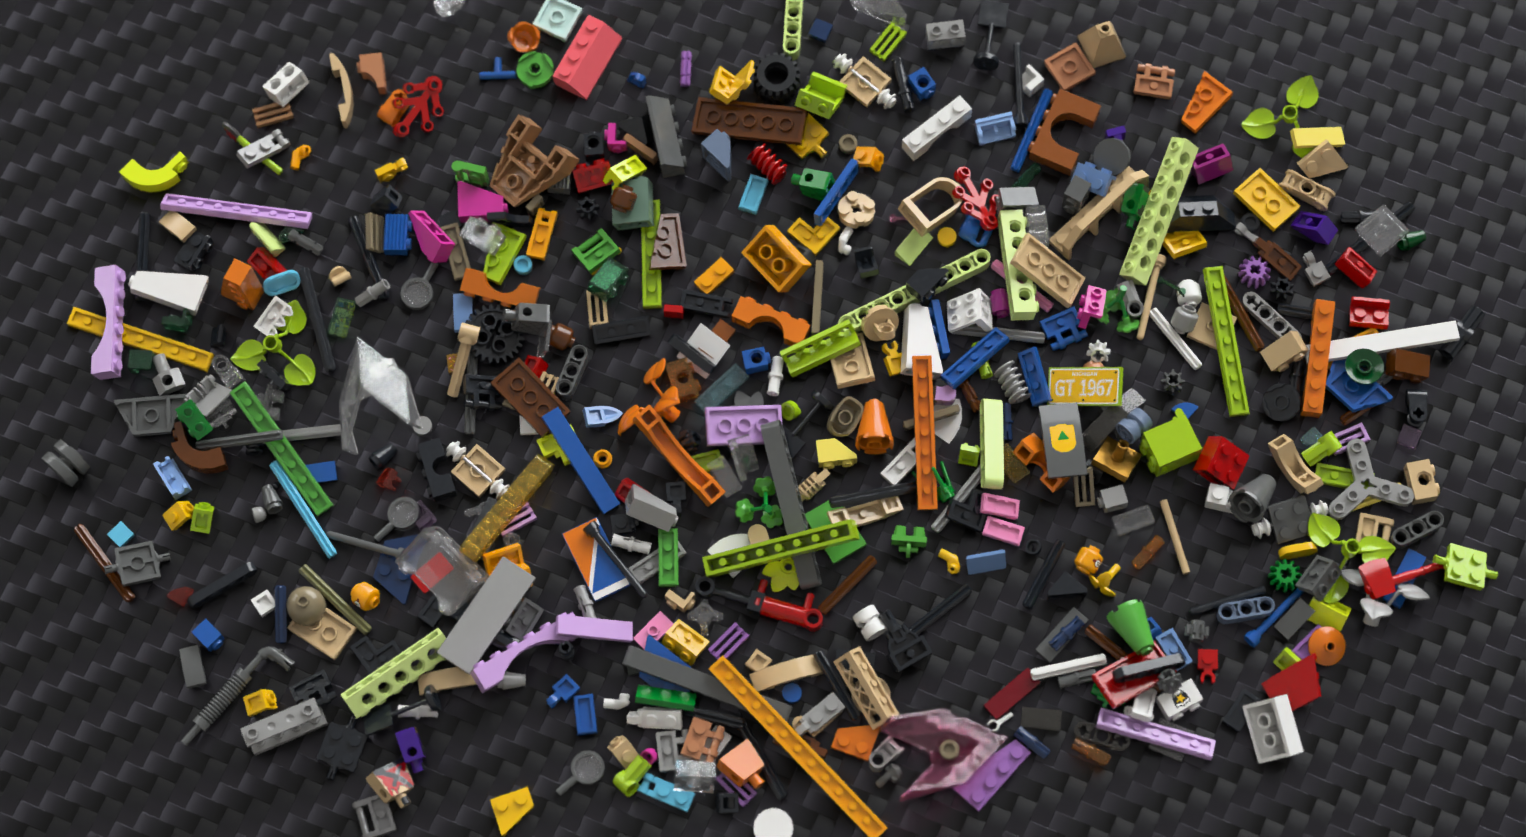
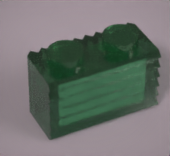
M609 257L589 281L588 292L604 300V302H607L610 297L614 298L618 293V287L620 285L624 286L628 281L629 268Z

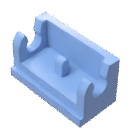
M1012 112L975 120L974 127L979 145L1016 137V127Z
M166 456L164 462L156 461L153 463L175 500L192 491L174 459Z

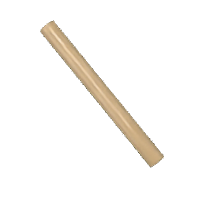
M1165 499L1160 501L1182 573L1185 575L1190 573V569L1168 501Z

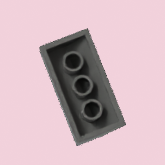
M646 96L647 109L662 176L666 178L685 174L684 167H687L685 155L681 156L680 150H683L681 138L678 139L676 134L680 132L678 122L673 121V116L676 115L674 105H670L668 98Z

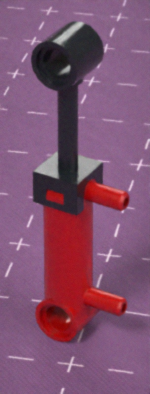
M707 576L700 577L695 583L698 597L704 600L717 595L747 604V613L757 616L764 615L804 627L810 632L818 631L823 625L822 613L817 609H811L815 596L812 593H807L804 605L801 607L767 597L764 593L768 581L765 579L760 580L758 590H752L750 597L717 588L714 585V581ZM704 584L710 586V589L706 592L700 590V587ZM814 616L818 618V622L810 624L808 619Z

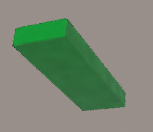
M638 685L635 702L694 711L696 694Z

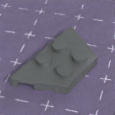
M187 394L114 400V403L134 437L172 434V430L175 429L173 423L179 421L175 409L184 403V396Z

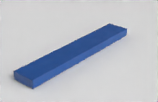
M559 407L541 417L603 515L620 505V502Z

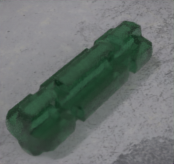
M1034 162L1011 187H1026L1034 176L1041 171L1040 165Z

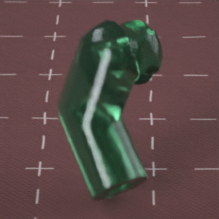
M286 226L278 236L281 243L289 242L288 235L292 229L298 231L299 235H304V228Z

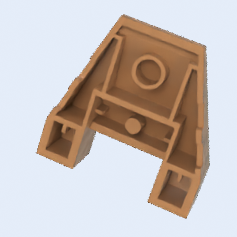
M519 114L508 129L506 135L508 138L505 147H502V156L499 164L497 163L490 183V187L514 207H518L569 176L579 162V159L569 150L555 145L548 157L532 145L542 128L530 118Z

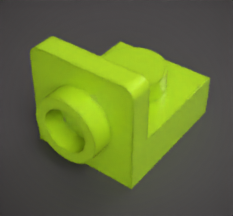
M206 502L195 504L190 531L209 534L215 507L210 506L211 504Z

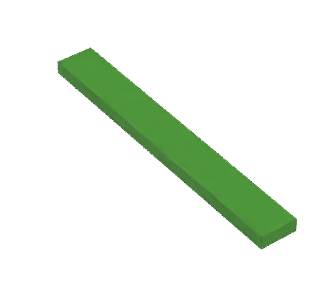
M246 381L229 392L257 432L279 430L277 424ZM284 434L282 440L265 442L318 517L334 506Z

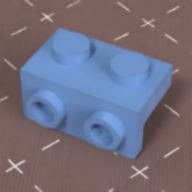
M1087 161L1085 164L1078 162L1073 177L1076 175L1091 183L1090 192L1105 197L1111 181H1116L1117 178L1111 175L1113 171L1102 168L1100 171L1095 169V164Z

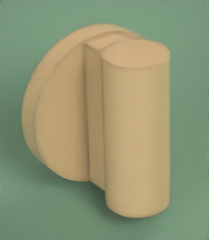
M342 266L333 268L329 273V279L334 287L352 278L350 273Z

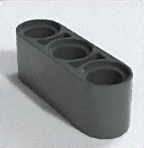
M575 345L571 349L557 381L556 391L561 400L567 401L574 396L587 366L589 357L587 349L583 345ZM577 353H583L584 357L581 359L575 358V355ZM570 370L577 371V373L574 376L568 375V372ZM563 387L570 388L567 393L560 392Z
M1431 511L1396 529L1391 535L1389 542L1397 550L1403 549L1438 531L1444 522V517L1438 511ZM1429 519H1436L1438 525H1432L1429 522ZM1412 527H1418L1421 533H1414ZM1395 536H1402L1404 538V542H1398L1395 539Z

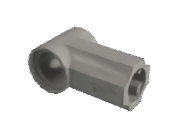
M1128 280L1118 284L1117 289L1119 290L1121 285L1127 287L1123 298L1126 312L1130 318L1137 319L1142 314L1144 307L1142 302H1140L1133 280ZM1136 305L1139 308V313H1131L1129 307Z

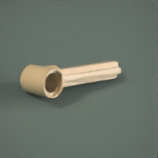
M461 323L457 338L461 343L447 394L451 397H458L471 346L477 343L481 327Z

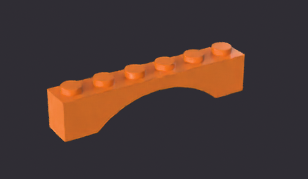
M1316 299L1313 304L1310 349L1302 396L1301 416L1320 418L1323 412L1335 301Z
M650 404L633 418L632 421L707 507L726 492L685 451Z

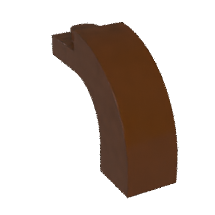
M182 422L173 423L175 430H172L176 442L171 443L177 456L187 467L206 474L229 470L221 447L208 451L195 450L189 444Z

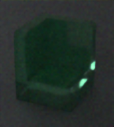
M130 350L128 369L132 374H139L140 369L150 370L152 358L156 355L151 350Z

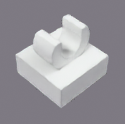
M268 590L251 599L262 617L275 609V600Z

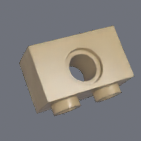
M1429 459L1406 463L1403 469L1407 485L1414 492L1412 505L1435 501L1438 494H1440V488L1434 480V465L1430 464ZM1418 479H1425L1427 481V485L1420 484Z

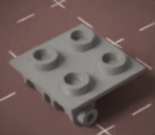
M210 374L205 376L200 382L201 384H197L198 389L194 387L193 390L185 395L183 401L185 403L187 400L192 399L201 413L207 417L228 398L229 392L232 390L214 382L216 379Z

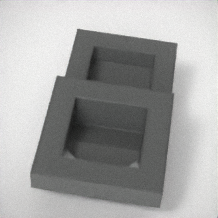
M199 645L179 649L187 689L206 685L205 669L202 664Z

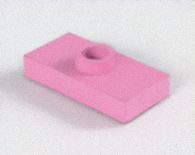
M983 493L980 513L1017 520L1020 500Z
M988 516L982 535L1019 547L1025 527Z
M659 611L633 640L645 650L648 635L659 642L674 623Z

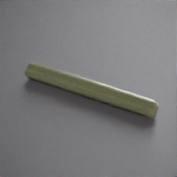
M305 564L299 569L300 574L364 635H367L372 630V627L308 565Z

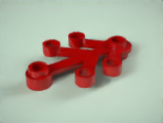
M436 76L426 78L424 83H405L402 89L405 94L425 90L420 97L405 99L398 97L393 99L392 106L395 109L414 105L403 122L396 123L393 126L395 136L405 137L408 135L409 125L419 111L421 112L422 119L421 129L425 132L433 129L434 125L429 119L427 100L430 96L433 105L432 115L434 117L443 115L444 109L440 106L438 95L442 89V82ZM432 82L436 83L435 89L431 86ZM407 85L411 86L410 92L406 89ZM397 100H400V106L396 105ZM436 108L440 110L439 115L435 113ZM425 123L430 125L429 129L425 128ZM401 126L405 128L404 133L400 131Z
M959 167L954 172V178L958 183L965 184L970 195L966 194L961 186H956L952 191L955 198L965 201L961 206V211L980 220V225L984 230L991 231L996 229L998 219L995 216L997 210L995 197H999V195L994 194L989 199V210L985 206L987 195L993 187V182L990 179H984L980 184L981 191L978 194L970 180V170L967 167Z

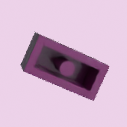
M1223 143L1196 154L1191 168V173L1198 184L1233 171L1231 155Z

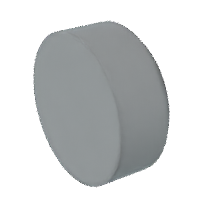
M420 416L414 420L413 429L417 435L427 436L431 433L433 425L428 417Z

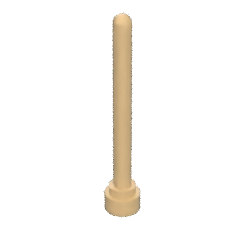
M1158 254L1151 273L1143 306L1144 309L1136 336L1138 340L1144 339L1159 272L1166 263L1167 258L1162 254Z

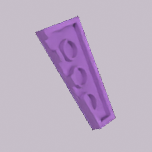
M1014 740L950 783L949 787L979 812L1031 752L1020 742Z

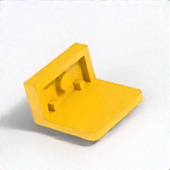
M750 60L736 76L719 66L715 71L709 93L726 105L732 100L735 101L740 95V91L742 89L746 90L750 85V77L754 72L753 66L755 62Z

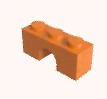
M1034 432L1021 440L1012 452L1025 465L1034 463L1040 466L1044 471L1040 480L1053 493L1064 486L1071 478L1048 479L1044 445Z

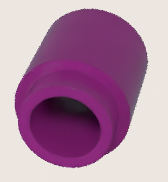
M1006 289L991 291L992 314L997 316V318L1007 317L1010 310Z

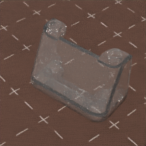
M438 526L424 528L395 561L402 573L406 575L415 574L440 599L438 608L444 615L448 616L453 615L482 588L489 578L488 574Z

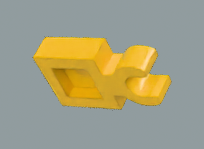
M401 158L393 164L390 162L376 169L375 173L380 183L383 181L388 182L397 175V172L408 169L405 159Z
M896 341L891 343L892 349L888 348L887 343L882 345V351L887 354V357L883 360L889 376L898 375L901 372L902 352L897 353L898 344Z

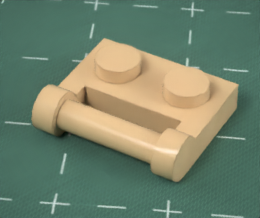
M1360 513L1355 539L1360 542L1366 536L1377 537L1378 525L1380 524L1384 526L1382 539L1389 542L1391 527H1394V520Z

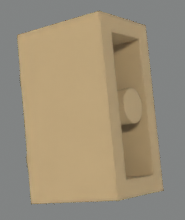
M1290 331L1260 351L1271 371L1283 372L1290 367L1289 364L1291 362L1303 359L1305 357L1304 354L1309 350L1297 331Z

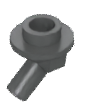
M893 763L886 766V773L876 781V785L881 788L890 779L893 783L901 781L902 771L900 767Z

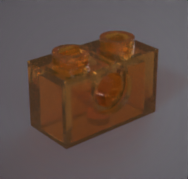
M684 357L666 363L665 370L671 387L676 386L678 388L680 403L698 398V391L701 390L698 379L694 380L692 373H695L692 362L688 363L687 358ZM681 377L689 379L686 383L679 382Z

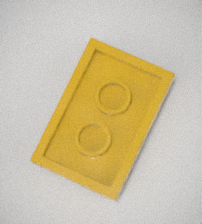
M1261 168L1254 172L1233 192L1273 232L1300 208V205Z

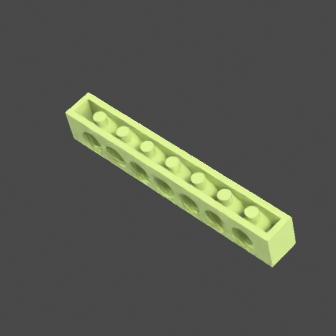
M1172 137L1119 273L1126 280H1133L1134 284L1146 286L1198 152L1199 148L1186 138Z

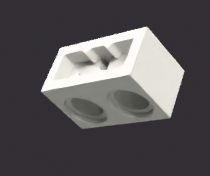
M288 62L262 87L270 99L284 107L309 81L301 69Z

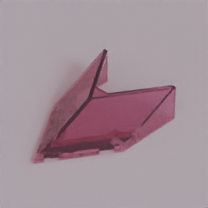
M944 708L890 716L880 727L881 732L928 752L931 766L899 798L900 802L964 784L1008 738L1005 735L993 733L990 731L991 729L965 717L960 718L953 715L951 711ZM953 740L958 744L960 752L956 759L948 761L942 758L939 751L942 742Z

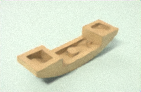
M331 53L329 55L332 71L335 78L341 77L346 102L339 104L341 122L344 128H348L353 114V91L342 63Z
M894 496L847 509L842 507L827 512V516L831 524L852 519L856 521L857 527L892 516L903 511L904 508L899 497Z
M813 654L751 673L749 676L753 687L759 693L773 689L777 685L824 673Z
M458 667L421 674L417 679L420 696L424 695L425 687L430 684L434 686L437 693L441 690L477 685L471 674H467Z

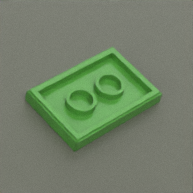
M828 500L805 514L808 525L813 529L831 524L827 512L838 508H831ZM859 531L860 540L824 549L833 565L867 546Z

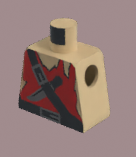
M403 757L373 771L366 778V781L384 803L395 799L400 808L411 803L406 793L414 787Z

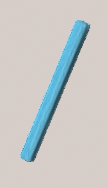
M278 460L273 461L270 464L271 470L327 557L332 558L337 554L332 543Z

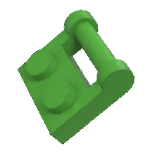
M454 161L452 163V170L456 173V182H468L479 188L482 186L488 187L490 179L486 167L462 161Z
M602 228L596 231L597 234L579 247L571 249L573 255L590 274L621 252L619 247ZM601 239L603 240V241H601L600 243H598L596 246H594L593 248H591L589 251H587L585 254H582L584 251H586L587 249H589L591 246H593L594 244H596L598 241H600Z

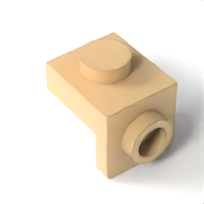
M670 589L665 594L666 604L674 610L678 608L683 613L687 609L691 610L696 603V596L693 592L689 594L686 600Z
M623 735L615 737L607 747L625 769L639 755Z

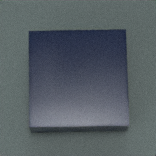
M816 18L809 32V37L826 43L833 25Z

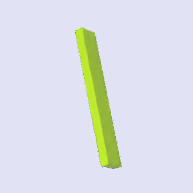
M653 200L654 226L641 227L643 309L662 308L661 270H649L660 216V200Z

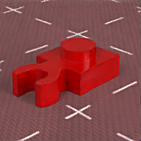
M1197 650V670H1203L1200 676V683H1204V677L1209 676L1211 684H1214L1215 674L1212 670H1218V650Z

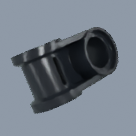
M1406 389L1407 422L1412 427H1420L1427 417V390Z

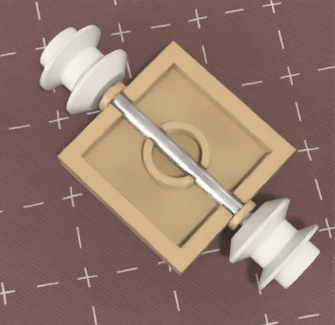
M839 54L833 62L835 64L834 69L839 67L841 74L848 72L840 82L848 85L846 91L865 107H868L876 97H878V104L884 103V109L894 106L897 101L895 99L896 94L890 95V89H885L891 82L889 76L864 56L854 67L852 66L853 59H846L847 54Z
M459 441L448 445L446 456L452 455L453 462L460 461L451 471V474L480 498L490 488V494L496 493L497 500L508 496L510 485L504 486L503 479L497 480L504 473L505 468L478 444L467 455H465L466 447L460 448Z

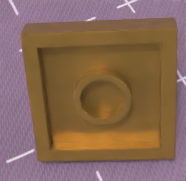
M1108 436L1091 464L1126 482L1142 454L1129 448V443L1126 440L1121 439L1118 442Z

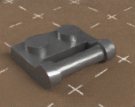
M378 795L352 803L363 834L361 837H380L397 831L389 802L384 803ZM365 806L369 807L375 830L371 832L363 809Z

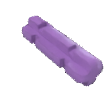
M682 51L680 85L682 87L690 86L692 56L690 51Z

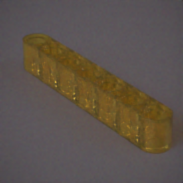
M537 454L462 543L459 552L473 562H477L551 474L555 464L542 455Z

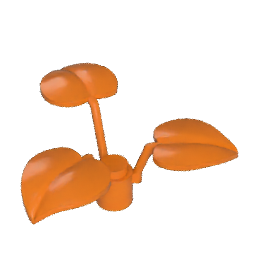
M662 358L646 372L643 382L646 385L651 382L661 396L654 410L661 418L664 417L667 421L673 423L680 415V411L674 407V405L680 403L678 388L672 386L662 393L656 385V379L661 376L665 369L666 359ZM634 405L623 414L618 425L619 436L634 424L633 418L644 409L643 407Z

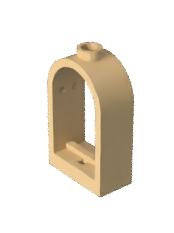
M946 177L935 178L905 198L898 210L920 236L923 237L956 213L962 203V199L955 198L952 191L956 186L961 185ZM932 190H944L953 198L954 206L930 222L914 202Z

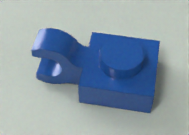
M566 674L552 687L555 693L546 700L547 704L554 708L561 699L567 702L580 690V687Z

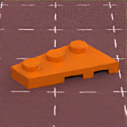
M1204 71L1202 79L1196 87L1195 94L1181 119V123L1194 133H1197L1233 96V92Z

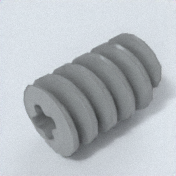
M1013 360L1000 366L994 373V376L999 378L998 384H1002L1001 389L1006 391L1005 397L1009 398L1008 402L1010 404L1023 402L1032 394H1025L1029 388H1022L1025 380L1018 381L1022 375L1015 374L1018 367L1011 368L1015 363Z

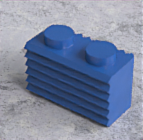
M385 214L383 247L385 255H408V249H412V239L409 238V232L413 231V224L407 214Z

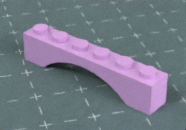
M117 265L95 268L94 286L99 290L106 307L105 331L98 348L91 358V374L100 380L121 377V369L123 367L121 356L123 351V301L125 298L124 281L126 280L125 271Z
M573 612L568 614V616H575ZM547 622L540 627V631L534 634L532 631L523 637V641L519 643L514 641L509 644L506 651L502 653L500 650L495 652L487 662L484 663L482 660L476 663L470 674L481 692L484 693L502 681L509 664L522 652L543 644H560L561 642L564 644V641L572 642L579 637L556 635V622L552 624Z

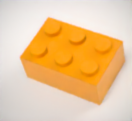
M765 225L741 252L778 292H788L812 265L774 225Z

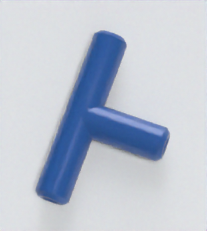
M500 57L494 58V72L479 73L480 79H510L517 77L516 71H502V59Z

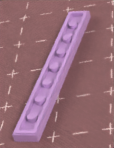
M167 193L160 204L161 210L308 229L312 220L311 212Z

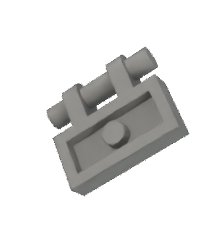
M689 729L681 730L682 737L676 738L675 730L656 732L660 773L680 770L679 762H685L687 770L694 768V759L678 755L677 745H684Z

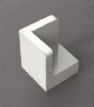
M1030 64L1027 65L1025 73L1022 74L1023 92L1030 98L1043 87L1044 78Z

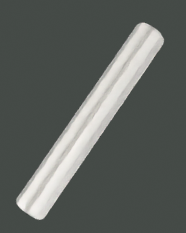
M1153 308L1149 314L1152 320L1194 370L1199 369L1202 366V362L1159 310Z
M1098 654L1030 670L1033 680H1039L1106 665L1107 661L1104 654Z

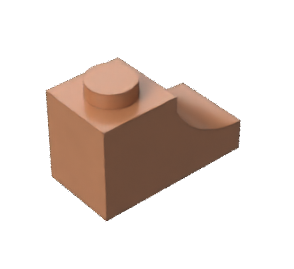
M382 53L359 55L360 62H357L358 73L362 74L363 79H369L374 82L380 95L387 94Z

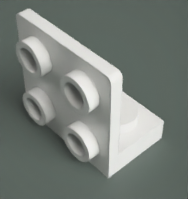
M980 288L947 301L948 331L950 333L975 323L985 332L993 330L991 301Z

